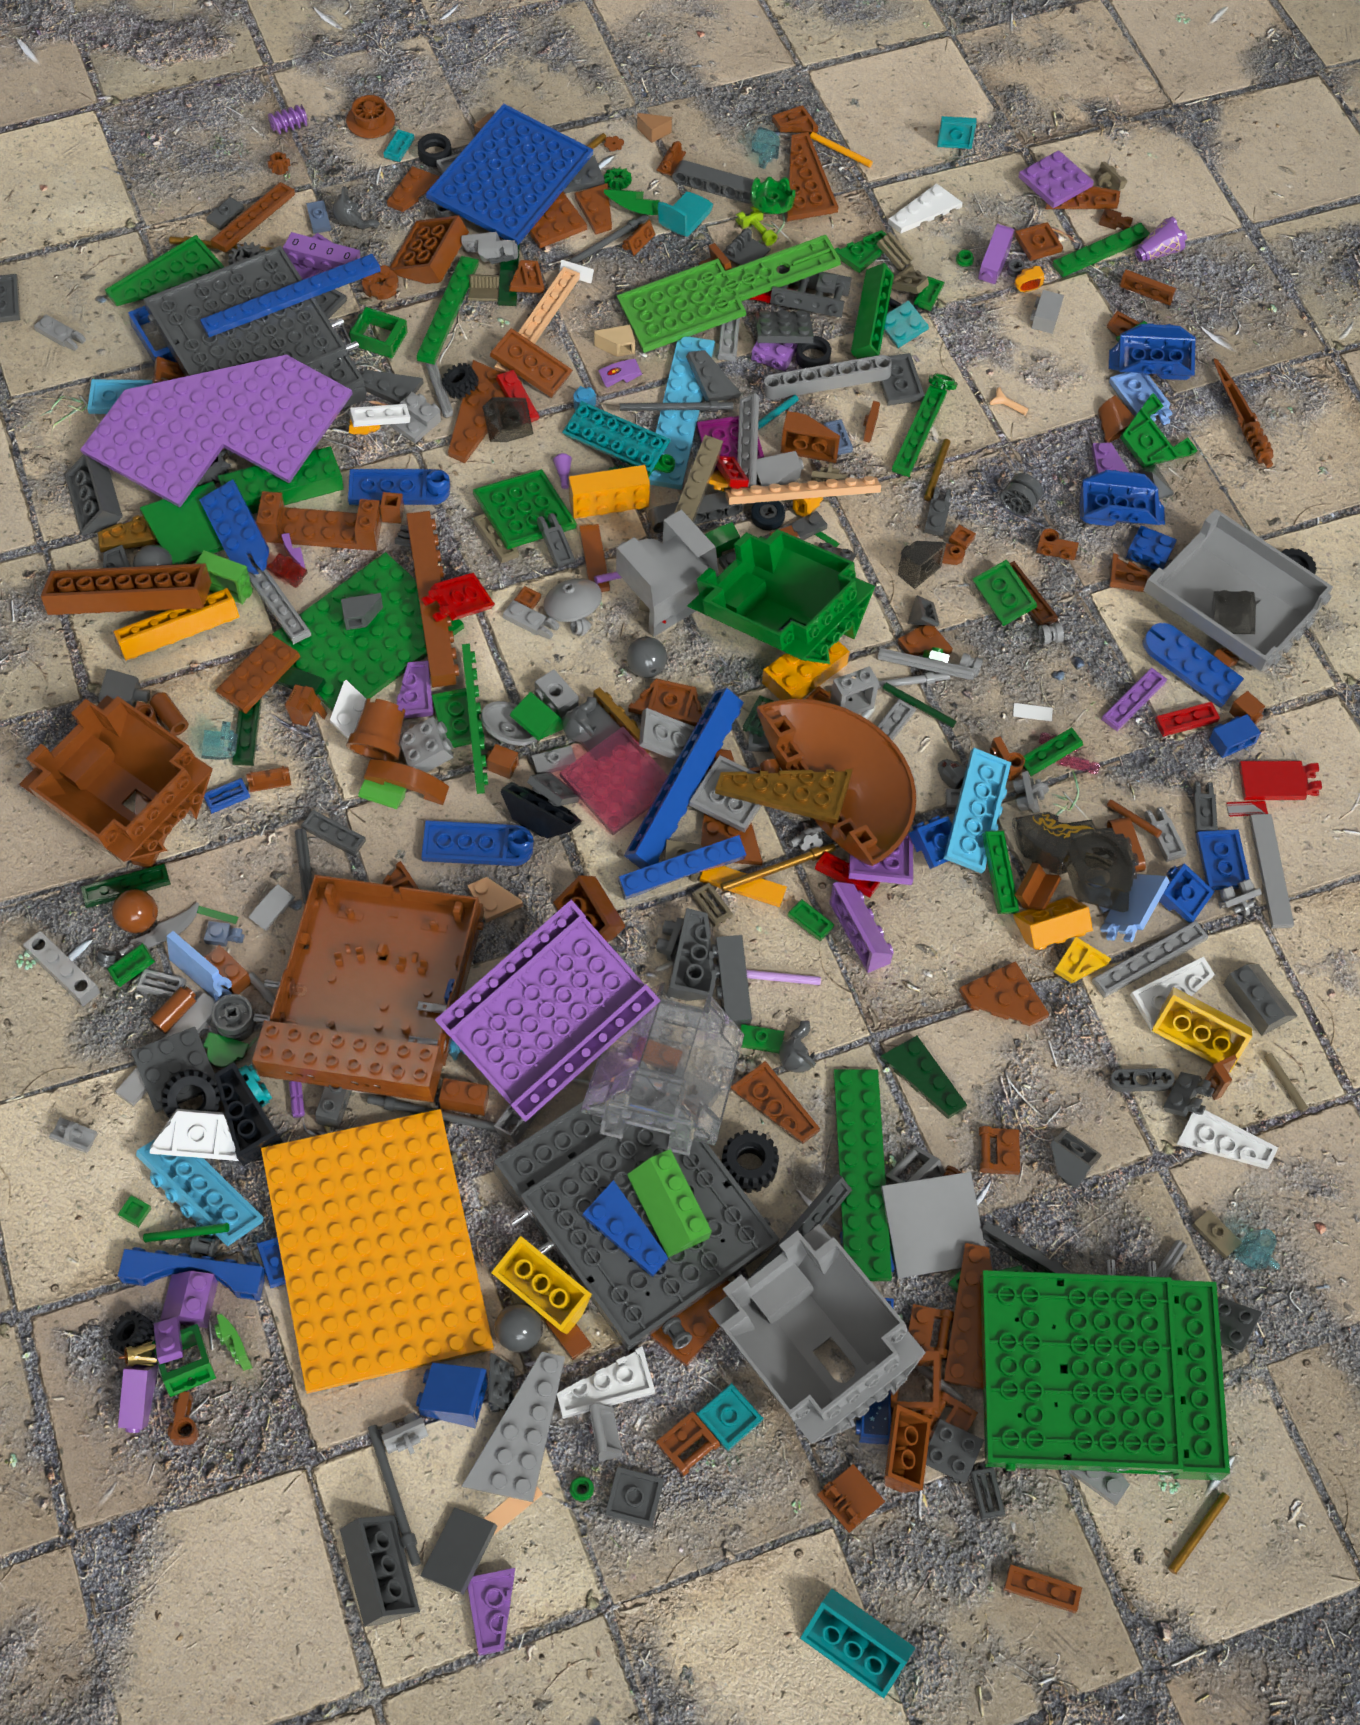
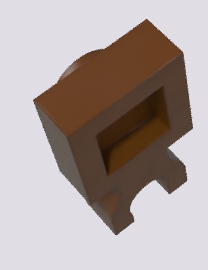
M1105 208L1099 225L1114 230L1117 227L1125 230L1130 227L1133 218L1122 217L1121 212Z

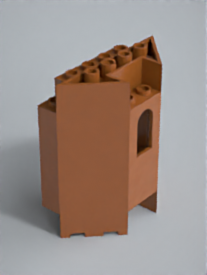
M107 695L97 706L85 698L71 712L78 725L51 752L43 744H40L26 758L33 770L19 785L123 862L167 851L161 840L172 831V828L185 818L187 814L197 820L213 768L195 757L189 745L119 696L113 699ZM136 790L151 800L138 815L123 805Z

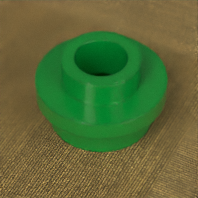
M969 250L960 251L956 256L957 264L962 267L971 266L974 262L972 252Z
M577 1477L570 1484V1494L576 1501H587L594 1493V1485L587 1477ZM579 1486H585L587 1490L585 1493H579L577 1489Z

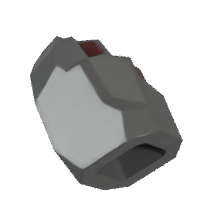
M949 759L939 762L938 771L941 779L950 788L960 789L966 767L958 761Z

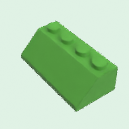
M671 1149L649 1158L627 1174L668 1258L710 1238L712 1230Z

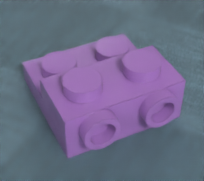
M756 342L752 349L751 360L786 372L797 351L798 343Z

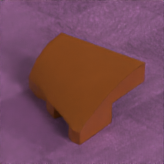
M1116 395L1108 399L1098 409L1101 429L1104 430L1105 435L1104 442L1110 443L1120 438L1121 433L1127 429L1135 417Z

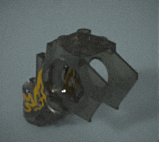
M1049 811L1012 819L1014 838L1018 849L1024 857L1031 859L1032 863H1039L1042 868L1050 869L1049 872L1057 875L1068 873L1078 902H1085L1120 912L1128 911L1129 891L1133 887V880L1137 879L1135 866L1139 864L1137 854L1132 851V843L1129 837L1125 838L1123 834H1115L1113 828L1097 829L1092 819L1061 823L1058 822L1059 816ZM1093 868H1102L1104 870H1096ZM1088 883L1100 885L1103 887H1094L1089 885Z

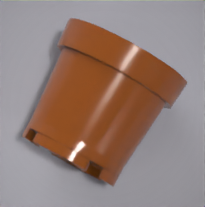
M371 698L365 700L354 733L350 734L346 747L354 753L370 759L397 762L401 749L398 745L406 711L405 709H402V711L398 710L399 705L381 699L370 702Z

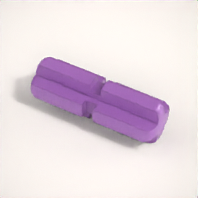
M290 1081L289 1090L292 1115L294 1118L303 1117L305 1112L301 1082Z

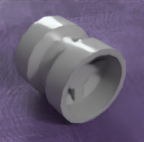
M1053 623L1051 626H1039L1038 634L1042 645L1050 644L1053 641L1055 643L1063 642L1064 631L1061 623Z
M964 653L959 665L974 668L976 671L974 678H977L983 659L978 657L972 658L970 654Z

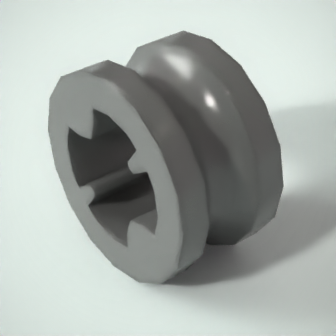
M1019 259L1011 260L1008 264L1007 273L1011 277H1017L1024 269V263Z

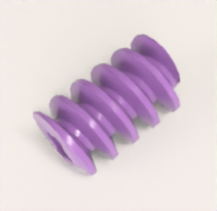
M302 104L300 107L295 105L294 110L292 107H288L287 111L282 109L281 114L278 111L274 112V116L271 113L268 114L272 131H277L279 135H281L282 128L286 133L288 132V127L294 131L295 124L300 129L301 122L308 126L307 115Z

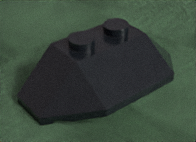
M514 782L501 789V795L512 819L521 826L535 831L541 837L548 839L571 832L582 822L568 808L552 805L547 797L536 793L532 789L518 786Z

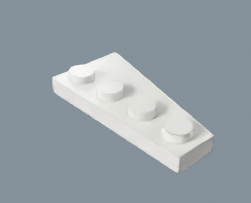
M936 183L890 217L888 224L899 233H903L920 226L921 222L934 220L935 216L940 214L946 215L954 208L956 210L962 208L963 202Z
M1202 957L1133 991L1130 996L1151 1032H1153V1025L1173 987L1192 996L1215 974L1206 959Z
M1206 1110L1203 1115L1192 1112L1176 1144L1265 1169L1269 1168L1278 1150V1147Z
M643 1346L636 1349L630 1355L616 1360L610 1366L596 1371L590 1377L582 1379L558 1392L557 1399L562 1418L590 1412L589 1406L598 1403L612 1406L655 1394Z

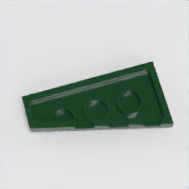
M917 1035L881 1055L880 1060L890 1065L898 1076L907 1080L915 1091L923 1094L927 1101L947 1119L966 1109V1102Z

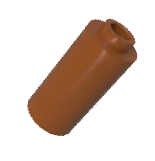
M162 692L152 696L150 705L168 731L174 736L183 733L188 728L189 723L168 694Z
M187 986L184 989L179 987L149 1020L161 1032L166 1034L196 1003L194 999L196 994Z

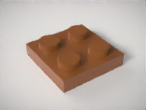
M1048 222L1015 232V238L1030 261L1061 253L1063 250L1061 242Z

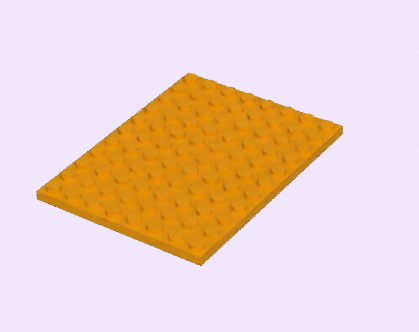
M441 1109L261 1148L307 1394L432 1365V1363H440L494 1350Z

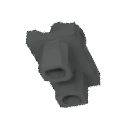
M678 917L676 922L665 920L662 933L671 936L670 940L658 939L656 950L667 955L668 961H674L683 918Z

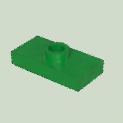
M928 276L929 285L917 295L914 305L931 311L945 282Z
M803 899L788 912L790 919L820 942L834 928V923Z
M142 943L107 969L116 985L121 987L156 961L147 946Z
M741 1024L738 1047L779 1054L785 1031Z

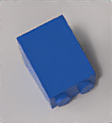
M432 1363L430 1370L426 1369L423 1383L426 1384L424 1392H419L416 1402L420 1415L476 1429L489 1383L487 1370L476 1367Z

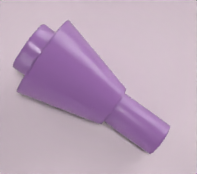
M560 453L553 458L554 465L561 479L562 489L569 488L568 477L572 457L565 453Z

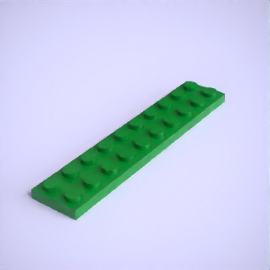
M834 1069L839 1175L853 1189L841 1203L843 1249L870 1281H891L889 1226L881 1186L886 1185L878 1069Z

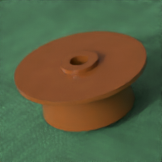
M364 95L353 102L352 109L347 114L346 123L348 129L359 137L378 138L392 130L395 125V115L381 97Z

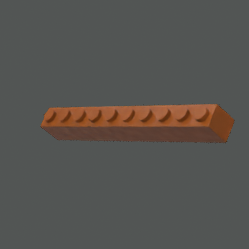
M430 511L407 513V524L432 688L456 685V676H459L458 664L453 662V660L457 659L455 647L451 648V643H454L453 631L448 630V627L452 626L451 618L448 616L442 621L436 622L432 615L440 611L438 602L435 601L425 606L421 600L429 595L428 592L435 583L441 582L440 578H444L443 567L438 566V562H441L440 550H436L435 547L439 546L438 535L433 534V530H436L435 518L431 519Z

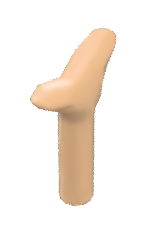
M1000 387L996 390V397L990 401V405L1004 404L1023 415H1026L1028 412V408L1007 398Z

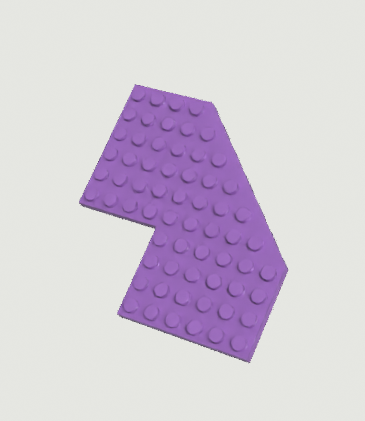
M288 355L273 357L126 389L80 450L84 455L180 508L223 448L290 483L353 393L351 389Z

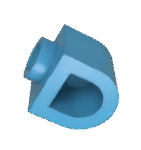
M580 386L573 395L574 409L578 408L581 401L592 406L596 405V394L592 388Z

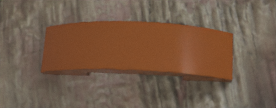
M370 759L364 775V779L384 785V782H388L424 794L423 799L440 805H444L449 789L447 784L424 771L385 760Z

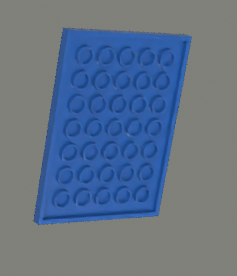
M503 103L427 191L426 198L490 232H497L498 236L505 240H515V244L517 243L518 246L592 157L593 149Z

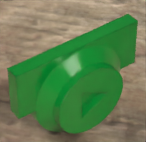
M209 1032L203 1047L208 1049L207 1057L213 1066L225 1068L233 1062L235 1063L238 1058L244 1059L249 1044Z

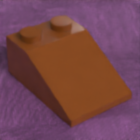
M787 411L780 453L796 451L800 457L836 463L840 435L806 414Z

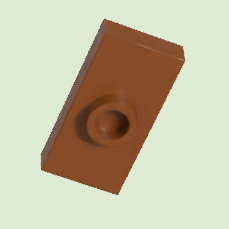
M873 401L870 414L865 415L863 426H866L864 442L870 443L879 415L880 402Z

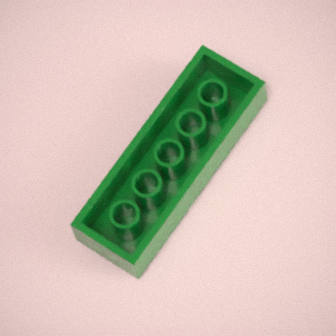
M331 446L312 451L290 483L258 466L218 476L220 487L232 479L235 481L252 514L258 513L262 491L282 493L285 506L344 490L342 475Z

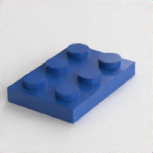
M1239 829L1197 832L1196 839L1206 884L1211 889L1221 890L1232 886L1233 889H1239V882L1250 879Z

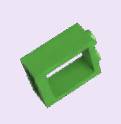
M205 550L202 552L195 564L206 563L212 582L209 592L215 593L228 588L234 601L243 605L245 600L251 596L253 590L247 566Z

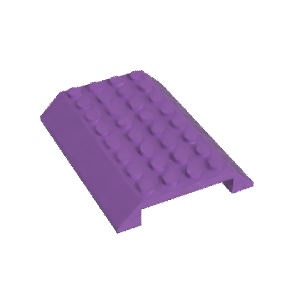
M572 900L435 1019L525 1122L661 1001L585 918L584 913Z

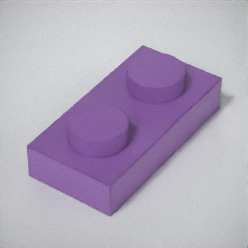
M173 1317L154 1323L156 1352L159 1363L163 1364L182 1358L183 1348L178 1318Z

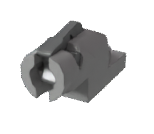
M497 232L462 235L461 242L466 252L478 251L483 262L489 261L491 264H496L518 258L517 243L515 244V240H500Z

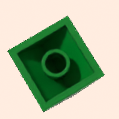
M531 691L510 713V717L537 740L563 730L561 718Z

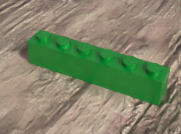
M885 263L866 269L851 353L857 359L880 355L894 278L893 272Z

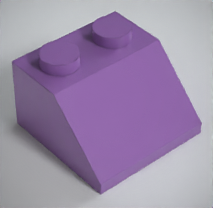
M196 1271L171 1275L160 1320L163 1321L177 1317L180 1324L190 1326L198 1324L199 1327L207 1328L218 1286L215 1275Z

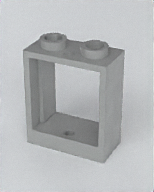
M869 666L834 679L829 703L844 707L857 714L874 709L879 681L871 667Z

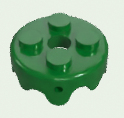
M758 177L754 179L750 201L761 213L782 214L793 207L795 190L790 189L788 178L783 177L780 181H775L772 177H767L762 183Z

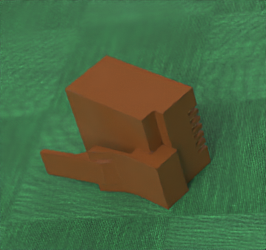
M295 684L285 704L292 723L307 727L314 712L319 713L324 720L327 715L326 710L320 704L321 700L316 696L312 687Z

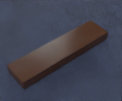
M1015 561L1009 563L1037 603V608L1028 613L1038 626H1048L1056 622L1058 616Z

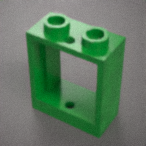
M365 307L363 312L358 315L356 324L350 328L349 337H351V343L358 342V348L393 359L408 333L407 321ZM369 324L391 331L385 342L363 334Z
M198 1324L180 1330L183 1350L198 1345L202 1359L168 1372L166 1363H159L156 1347L154 1348L162 1380L170 1397L216 1379Z

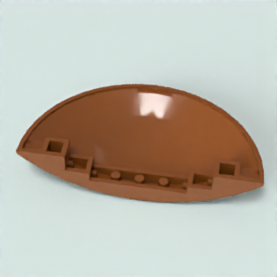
M787 699L758 706L756 709L763 730L782 771L813 770L814 772H826V769H834V772L853 769L838 823L834 824L814 819L816 823L841 848L869 866H874L892 854L907 836L916 810L914 778L905 757L895 743L880 728L866 718L832 703L810 699Z

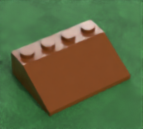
M459 215L416 221L389 268L397 276L425 284L440 283L462 246V235H468L469 231Z

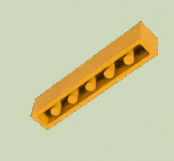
M228 588L207 595L203 608L171 609L115 630L113 633L126 661L147 652L155 651L168 644H173L181 639L194 636L202 631L212 629L223 623L231 622L239 618L234 598Z

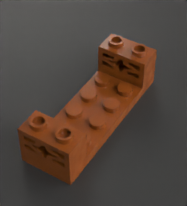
M262 491L256 523L265 541L268 543L283 544L281 534L289 533L291 543L294 545L377 551L382 524L380 500L360 499L358 513L287 508L284 506L282 493Z

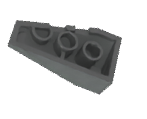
M686 908L666 996L685 1001L712 999L716 981V970L714 969L709 919L706 912Z

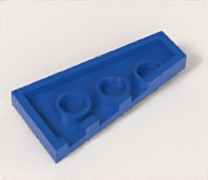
M614 1180L582 1214V1217L651 1277L668 1261V1256Z

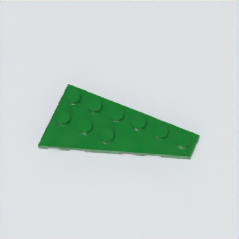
M194 235L105 289V292L116 306L142 300L224 268V266L200 238Z

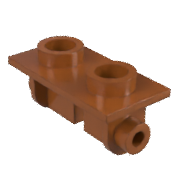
M676 141L672 143V147L668 149L657 168L658 172L673 176L678 163L683 160L686 154L685 151H682L681 142Z
M650 219L640 224L632 233L633 235L623 241L622 248L624 250H631L633 256L655 236Z
M281 766L282 768L266 771H250L249 774H246L249 791L255 792L290 786L289 767Z

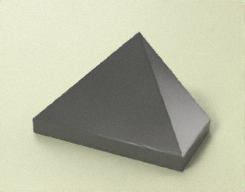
M1157 465L1139 470L1140 474H1145L1158 487L1159 500L1174 494Z
M917 595L908 624L938 627L939 620L934 602Z

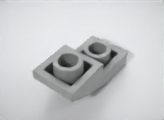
M277 884L248 918L267 931L277 917L284 913L295 896Z

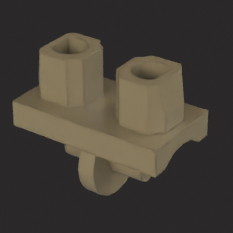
M1105 161L1101 162L1098 172L1094 175L1098 180L1097 184L1107 189L1120 191L1127 183V179L1124 176L1121 177L1116 172V169L1113 166H1109Z
M829 462L828 467L820 468V472L812 471L811 481L845 480L847 475L839 474V469L832 468L833 462Z

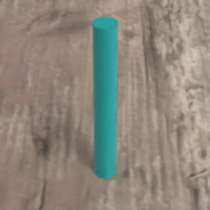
M793 395L758 421V430L798 402V396Z

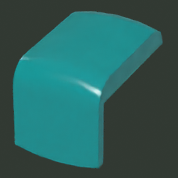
M686 192L673 206L659 202V224L674 233L688 237L710 214L713 203L691 192Z

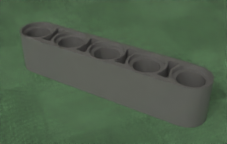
M686 160L680 161L673 173V180L680 185L743 203H751L750 193L754 182L753 179Z
M726 491L705 495L694 524L738 515L743 511V505H729L725 497ZM678 502L657 506L648 511L647 515L654 532H663L664 519L675 512Z

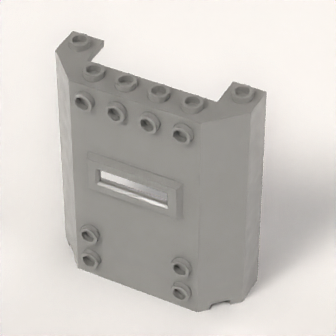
M1215 509L1205 519L1200 533L1164 570L1158 568L1148 578L1144 592L1259 671H1266L1272 664L1275 666L1278 664L1283 652L1288 653L1293 646L1292 642L1294 640L1298 641L1302 637L1305 628L1309 629L1316 620L1314 617L1318 611L1330 601L1332 597L1330 593L1333 586ZM1247 599L1254 602L1255 604L1233 628L1226 624Z

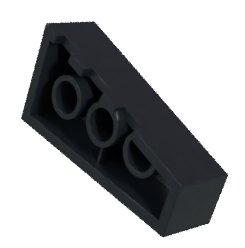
M233 1062L215 1073V1078L230 1127L237 1159L245 1166L262 1155L261 1148L277 1145L283 1141L263 1107L245 1082L246 1079L241 1075L238 1070L239 1068Z

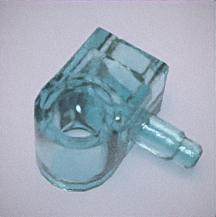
M1260 1229L1246 1233L1236 1259L1252 1270L1264 1269L1267 1265L1278 1270L1280 1264L1271 1257L1277 1243L1275 1234L1269 1229Z

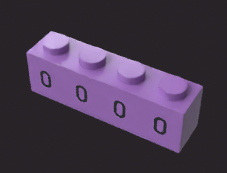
M293 232L290 233L283 246V250L292 263L322 271H328L361 258L360 250Z

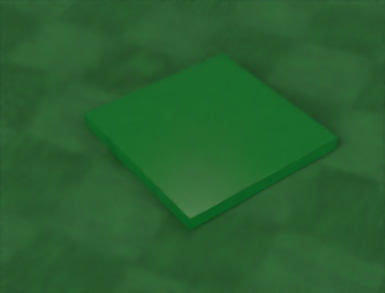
M542 469L473 489L475 499L507 550L544 539L537 523V518L540 516L545 519L548 528H551L548 521V514L550 513L555 514L564 532L576 529L577 527L576 521Z
M214 482L194 488L180 508L165 499L140 507V512L157 543L171 554L172 565H182L199 559L204 550L213 554L224 550L199 500L217 489Z

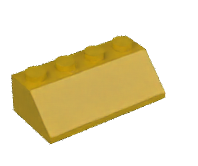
M1175 987L1172 988L1163 1003L1152 1028V1031L1213 1064L1233 1055H1236L1239 1059L1252 1038L1251 1027Z
M522 1236L518 1238L491 1272L565 1334H568L582 1317L592 1296L589 1291Z

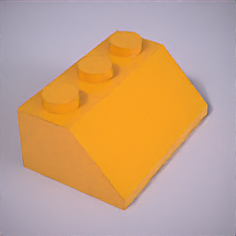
M1072 896L1049 902L1045 910L1027 909L1013 914V918L1025 943L1036 950L1045 949L1047 945L1053 943H1063L1068 938L1082 937L1087 932L1093 931L1089 907Z

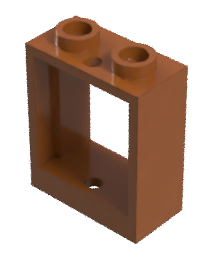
M925 1351L926 1353L916 1365L933 1366V1402L898 1401V1389L894 1395L891 1394L892 1411L894 1405L898 1404L916 1413H921L925 1417H934L935 1414H941L942 1357L940 1351Z

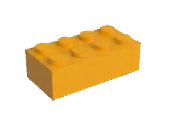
M645 465L569 476V502L574 519L649 507L650 481Z
M838 641L828 650L830 664L805 661L785 653L763 669L762 684L779 700L803 699L848 664L850 651Z

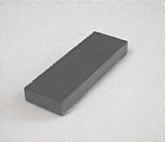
M312 810L301 824V828L306 829L307 832L354 857L366 842V837L315 810Z

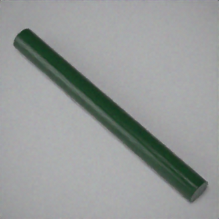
M887 682L884 684L883 690L944 724L954 728L957 723L956 720Z

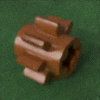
M275 152L269 156L270 160L267 161L268 168L272 169V173L282 175L289 171L288 166H291L290 159L286 158V154Z

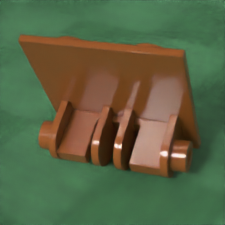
M854 1464L835 1480L828 1482L823 1487L824 1489L817 1494L848 1533L885 1503V1500Z

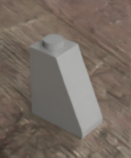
M793 451L757 459L756 485L761 487L769 486L770 484L786 485L796 481L801 476V469L804 468L802 458H799L797 452Z

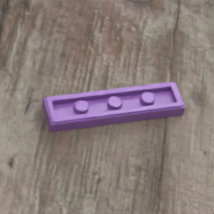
M1151 667L1102 716L1101 720L1115 731H1118L1166 683L1167 678Z

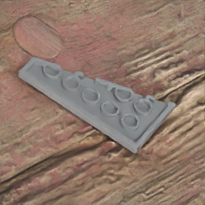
M541 1352L464 1481L463 1488L528 1502L534 1501L565 1356Z

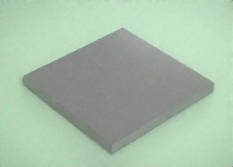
M971 1172L881 1186L897 1278L961 1268L965 1243L985 1246Z

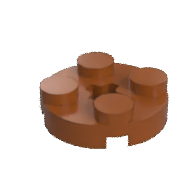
M382 265L380 266V272L362 279L364 293L370 298L372 296L377 297V300L391 298L396 294V289L399 288L397 274L390 270L389 266Z

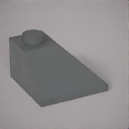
M1066 1129L1051 1143L1058 1175L1062 1177L1066 1184L1076 1188L1084 1181L1102 1156V1154Z

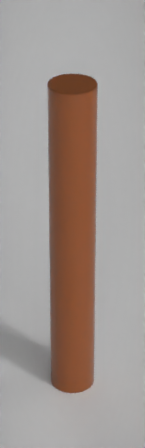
M1111 799L1107 803L1109 808L1123 817H1129L1133 823L1158 838L1162 834L1160 829Z

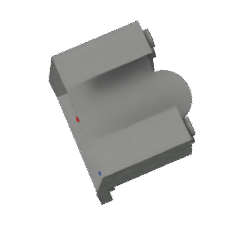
M682 509L664 519L663 544L655 539L638 541L634 537L627 542H622L617 547L616 572L650 609L649 633L653 637L696 612V610L687 607V605L699 595L696 579L708 568L715 570L716 578L718 577L716 547Z

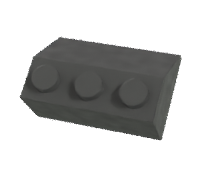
M1246 964L1231 972L1223 984L1261 1036L1298 1016L1259 964Z

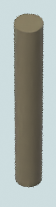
M1272 1053L1267 1054L1264 1058L1300 1112L1306 1111L1308 1106Z

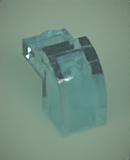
M758 127L752 140V152L759 154L758 167L765 169L768 162L771 163L773 158L778 159L780 139L775 132Z
M222 721L221 732L204 730L201 758L224 760L235 755L238 734L230 730L231 722Z

